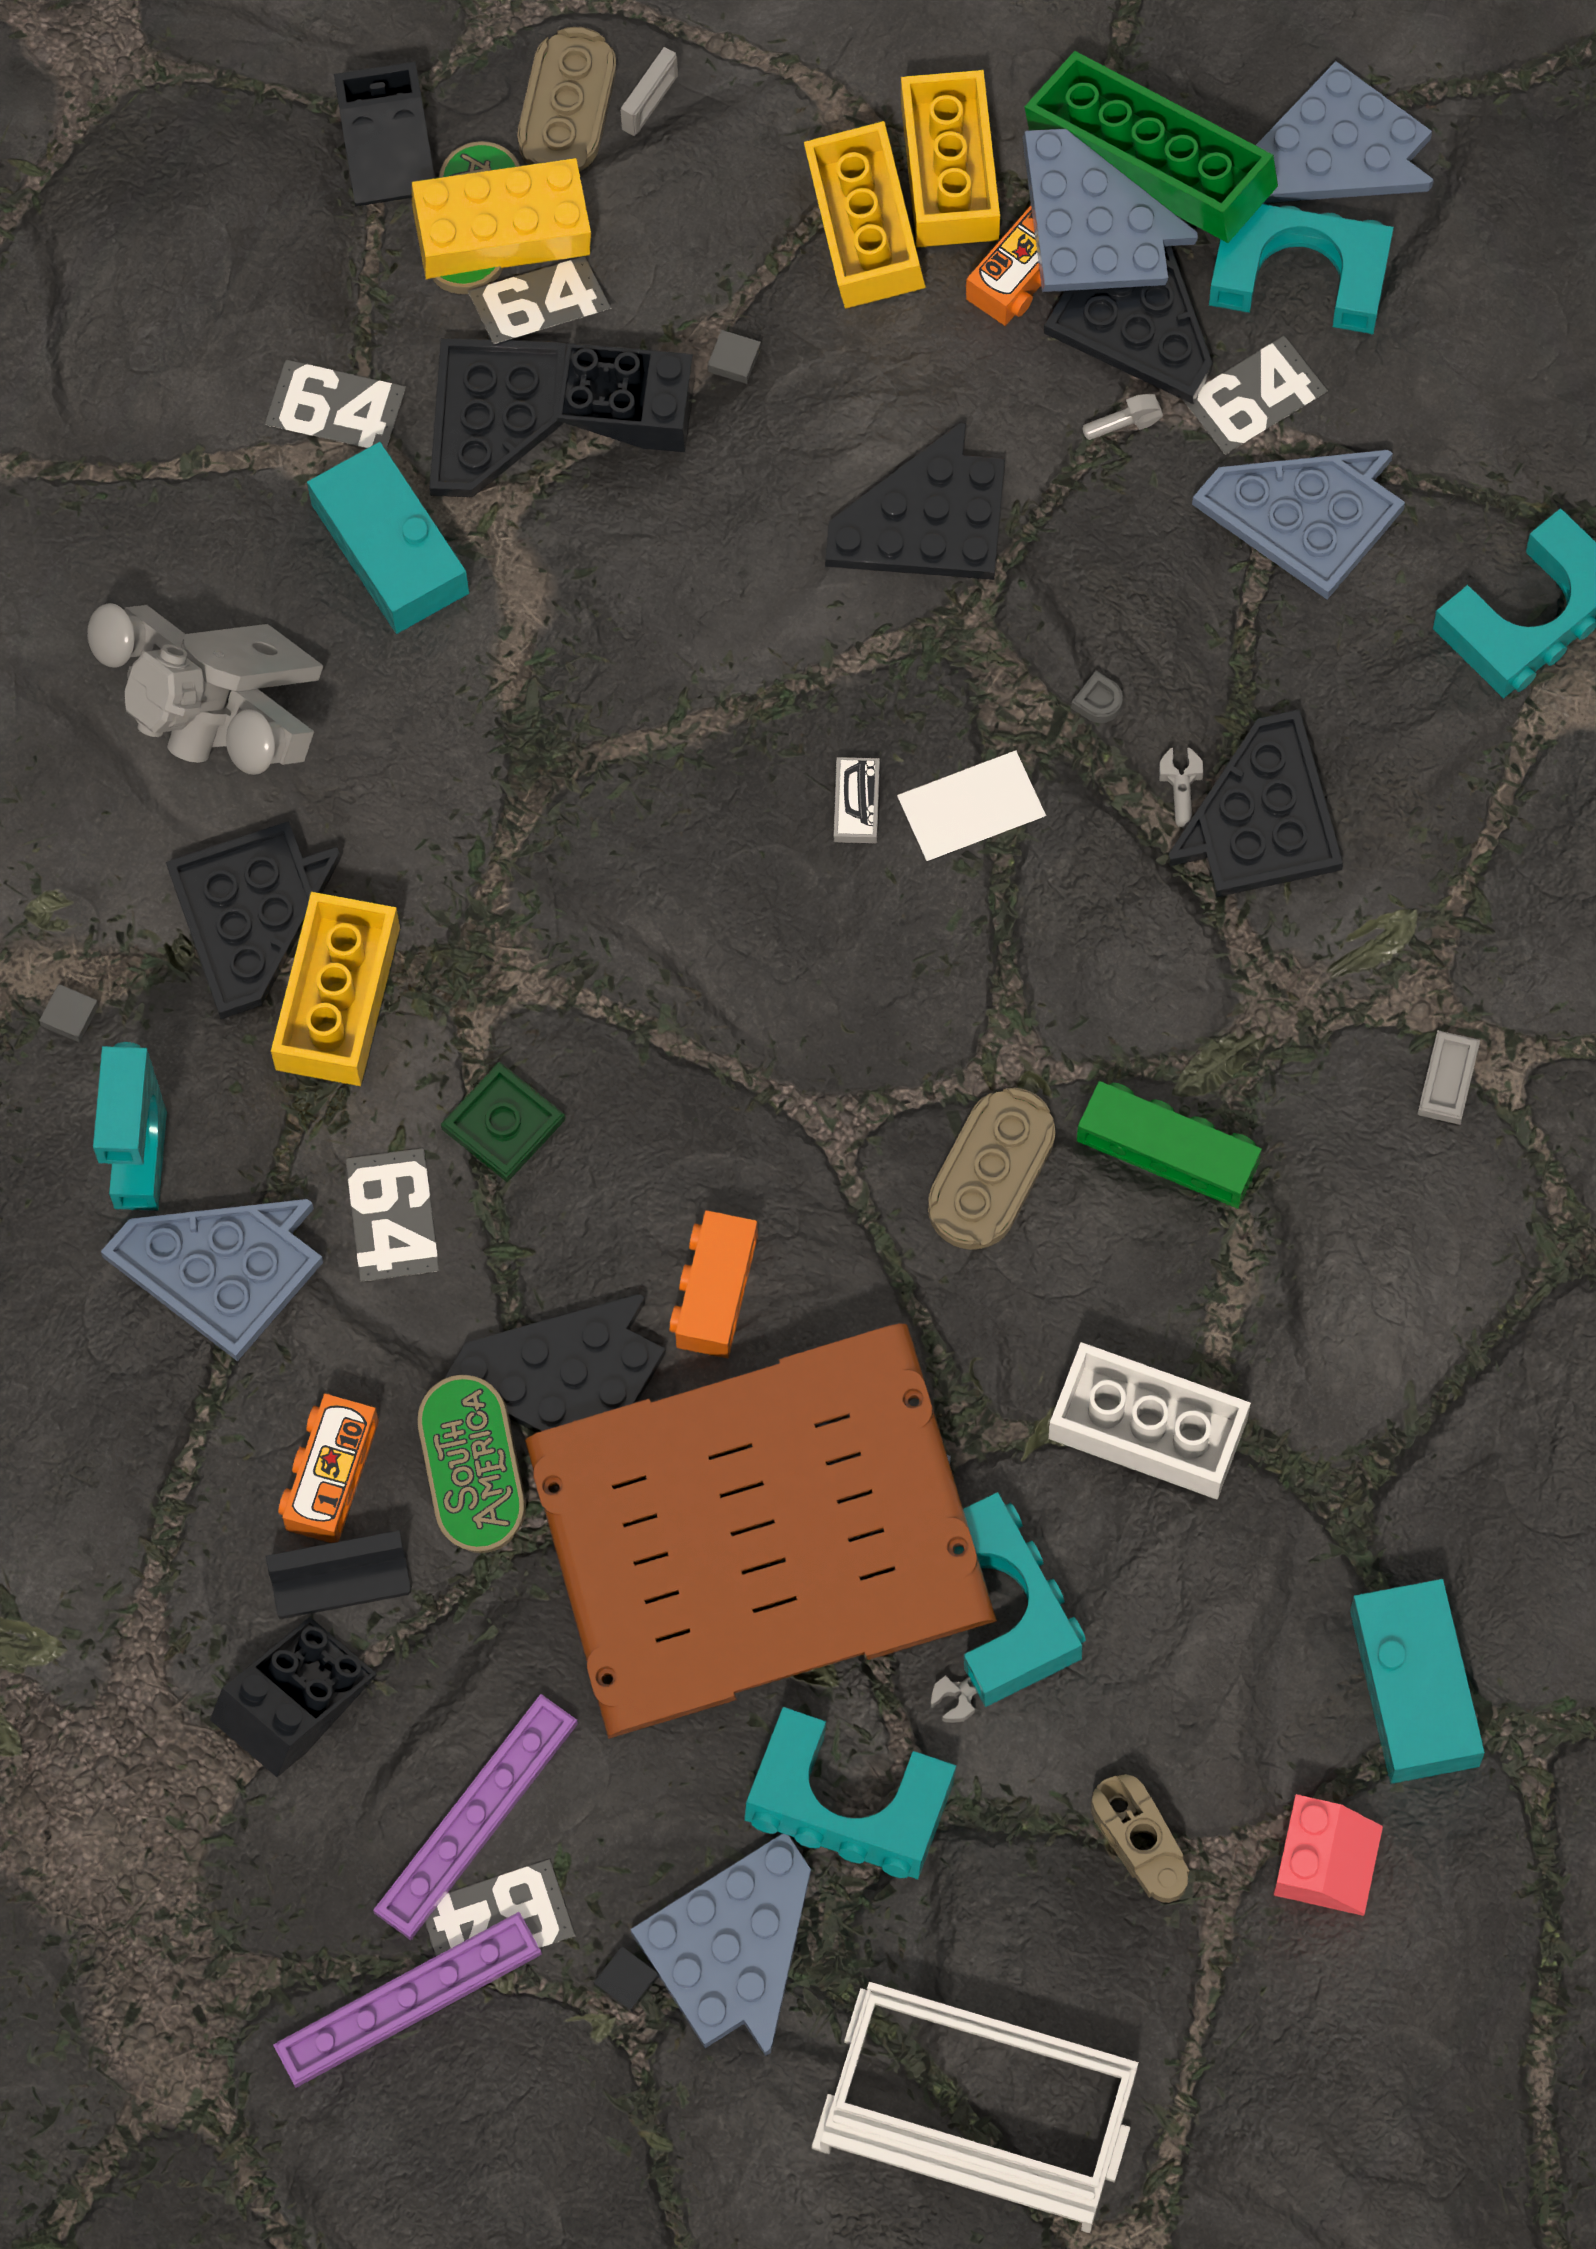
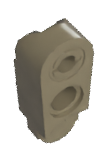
M1127 1774L1113 1776L1102 1781L1092 1794L1091 1813L1096 1825L1133 1878L1137 1879L1149 1898L1153 1897L1160 1902L1167 1903L1178 1900L1184 1895L1187 1888L1190 1870L1183 1860V1853L1145 1786L1136 1777ZM1117 1799L1122 1800L1127 1804V1809L1121 1813L1115 1812L1110 1805L1111 1802ZM1137 1833H1147L1154 1838L1156 1844L1151 1849L1139 1850L1133 1846L1130 1839Z

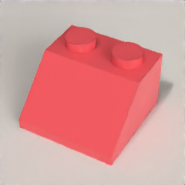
M1296 1794L1274 1896L1364 1916L1383 1826L1341 1804Z

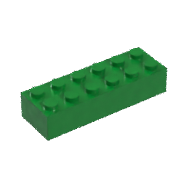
M1074 51L1024 106L1029 131L1067 129L1176 216L1226 243L1232 240L1278 187L1273 154L1077 51Z

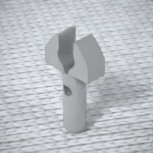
M1155 394L1137 395L1126 399L1128 404L1126 409L1084 424V436L1088 440H1092L1131 424H1135L1139 430L1152 426L1163 417Z
M1189 747L1187 748L1188 767L1184 770L1183 775H1180L1179 770L1173 765V748L1167 751L1159 763V781H1168L1173 785L1175 823L1181 828H1186L1192 819L1190 785L1194 780L1203 779V761Z
M945 1675L935 1683L931 1697V1708H934L946 1696L955 1697L960 1694L958 1705L942 1717L943 1722H964L975 1713L971 1700L972 1696L977 1692L970 1678L967 1677L962 1682H951Z

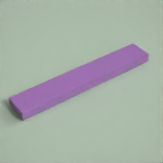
M540 1694L374 1908V1914L409 1940H412L577 1726V1719Z
M517 1912L273 2044L295 2088L539 1957L542 1955L541 1950L520 1912Z

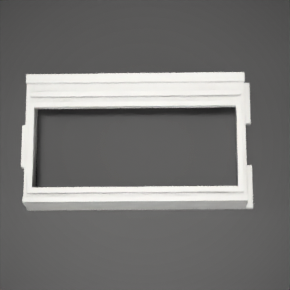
M869 1982L867 1990L860 1988L844 2043L850 2044V2048L835 2096L827 2095L812 2149L830 2154L831 2148L834 2147L1081 2222V2231L1090 2233L1105 2180L1115 2182L1130 2131V2127L1122 2125L1139 2062ZM875 2005L1121 2078L1093 2177L845 2103Z

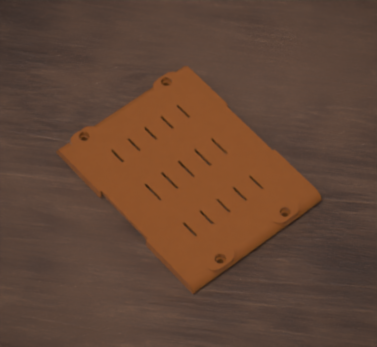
M894 1324L781 1358L779 1359V1364L655 1402H651L649 1398L538 1432L525 1440L534 1471L538 1495L545 1510L585 1653L594 1695L598 1700L608 1739L737 1700L735 1693L863 1654H866L868 1660L997 1621L907 1324ZM914 1398L919 1400V1404L916 1406L909 1404ZM846 1415H850V1418L833 1422L817 1428L815 1427V1425L827 1422L836 1418H840ZM751 1444L753 1446L751 1448L731 1453L712 1460L709 1459V1457L725 1453L744 1446H748ZM861 1452V1456L854 1457L828 1466L826 1465V1463ZM642 1477L647 1478L643 1481H639L633 1484L613 1489V1486L619 1484H623ZM763 1482L764 1484L723 1498L720 1497L722 1494ZM553 1485H558L559 1490L557 1492H550V1488ZM872 1491L873 1493L840 1504L837 1502L865 1492ZM657 1514V1518L624 1527V1524ZM773 1520L775 1522L774 1524L757 1528L738 1535H731V1533L744 1530L753 1526H757L763 1523H767ZM881 1529L884 1530L882 1533L849 1542L851 1538ZM957 1546H961L964 1548V1551L961 1554H955L954 1549ZM668 1553V1556L645 1562L636 1566L634 1564L635 1562L641 1560H645L651 1557ZM782 1559L786 1560V1562L779 1563L750 1573L742 1574V1571H746ZM895 1567L894 1571L860 1580V1577ZM679 1591L677 1595L648 1604L645 1603L647 1600ZM797 1597L795 1601L756 1613L753 1612L755 1609ZM690 1629V1633L656 1642V1639ZM606 1676L613 1677L610 1684H604L603 1681Z

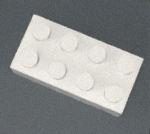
M1081 1342L1050 1420L1048 1439L1218 1500L1248 1420L1251 1403Z

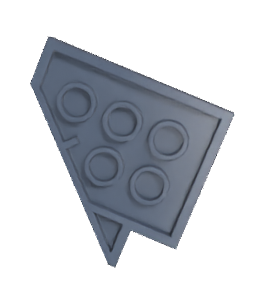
M1067 129L1025 131L1022 139L1042 292L1166 285L1168 272L1164 246L1195 245L1198 239L1197 232Z
M779 1835L630 1929L632 1936L654 1970L659 1974V1978L704 2048H707L745 2024L764 2055L767 2056L772 2052L811 1876L810 1867L789 1835Z

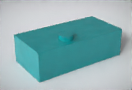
M381 442L307 481L312 507L396 634L469 594L466 570Z
M1443 1579L1355 1595L1350 1613L1390 1784L1480 1767L1485 1752Z

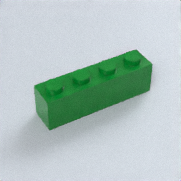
M1101 1081L1098 1082L1077 1130V1142L1237 1209H1239L1259 1166L1262 1148L1257 1147L1253 1140L1237 1133L1228 1135L1216 1130L1215 1126L1206 1119L1196 1116L1191 1117V1119L1175 1113V1110L1163 1101L1153 1099L1149 1102L1135 1096L1131 1089L1119 1083H1110L1108 1085Z

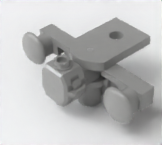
M107 603L101 605L93 612L88 624L87 637L90 649L100 663L116 668L124 665L130 657L140 656L132 666H129L127 673L128 681L125 687L126 712L136 719L138 723L137 728L140 732L148 736L160 737L163 732L172 731L167 745L168 750L176 757L189 762H205L209 758L212 747L227 746L229 756L236 767L251 775L264 772L270 764L281 763L285 765L305 761L314 731L261 692L259 688L318 681L323 665L269 624L185 634L148 605L125 607L123 610L116 604Z

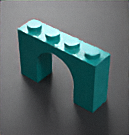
M1262 204L1229 243L1220 239L1211 283L1209 306L1250 313L1258 272L1265 260L1275 252L1285 248L1306 247L1325 255L1333 263L1339 275L1340 285L1332 327L1374 334L1394 227L1383 225L1375 220L1357 221L1345 219L1335 213L1317 214L1301 211L1294 206L1276 207Z
M1561 508L1530 533L1526 553L1559 585L1564 593L1567 607L1558 618L1550 623L1536 627L1512 624L1500 617L1468 585L1436 611L1433 630L1503 699L1514 689L1518 692L1524 690L1536 677L1535 672L1546 663L1549 666L1554 665L1566 653L1567 645L1576 638L1579 640L1585 639L1596 628V542Z
M120 1042L115 1044L114 1047L102 1046L93 1149L98 1163L112 1164L109 1195L114 1209L158 1211L167 1111L147 1048H141L140 1045L131 1042Z
M998 1492L964 1508V1514L980 1567L1002 1571L1016 1580L1027 1597L1028 1606L1022 1620L1011 1631L964 1654V1670L985 1707L1082 1660L1081 1643L1086 1641L1083 1630L1076 1618L1068 1619L1060 1606L1065 1601L1059 1586L1053 1578L1047 1581L1039 1568L1044 1563L1035 1543L1032 1540L1026 1543L1018 1530L1023 1525L1017 1510L1011 1502L1005 1505ZM957 1546L954 1549L955 1554H961L964 1551V1548L961 1546Z
M783 1707L746 1801L745 1821L751 1822L753 1827L765 1833L774 1834L780 1832L795 1837L798 1843L809 1848L816 1849L821 1846L836 1851L847 1861L853 1863H863L865 1861L880 1866L883 1871L893 1877L907 1878L909 1876L919 1879L954 1784L956 1765L913 1751L899 1790L893 1801L885 1809L875 1815L864 1818L839 1816L819 1803L809 1783V1778L824 1742L826 1721Z

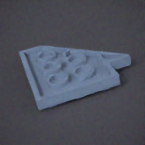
M1335 61L1256 144L1259 148L1274 155L1278 187L1264 203L1428 192L1433 186L1434 179L1410 161L1431 140L1432 131Z
M1389 450L1218 467L1193 496L1192 505L1328 600L1403 512L1405 502L1375 482L1377 477L1392 461L1393 453Z
M308 1199L132 1218L124 1224L101 1251L102 1257L237 1362L323 1264L321 1255L292 1234L314 1209L312 1202Z

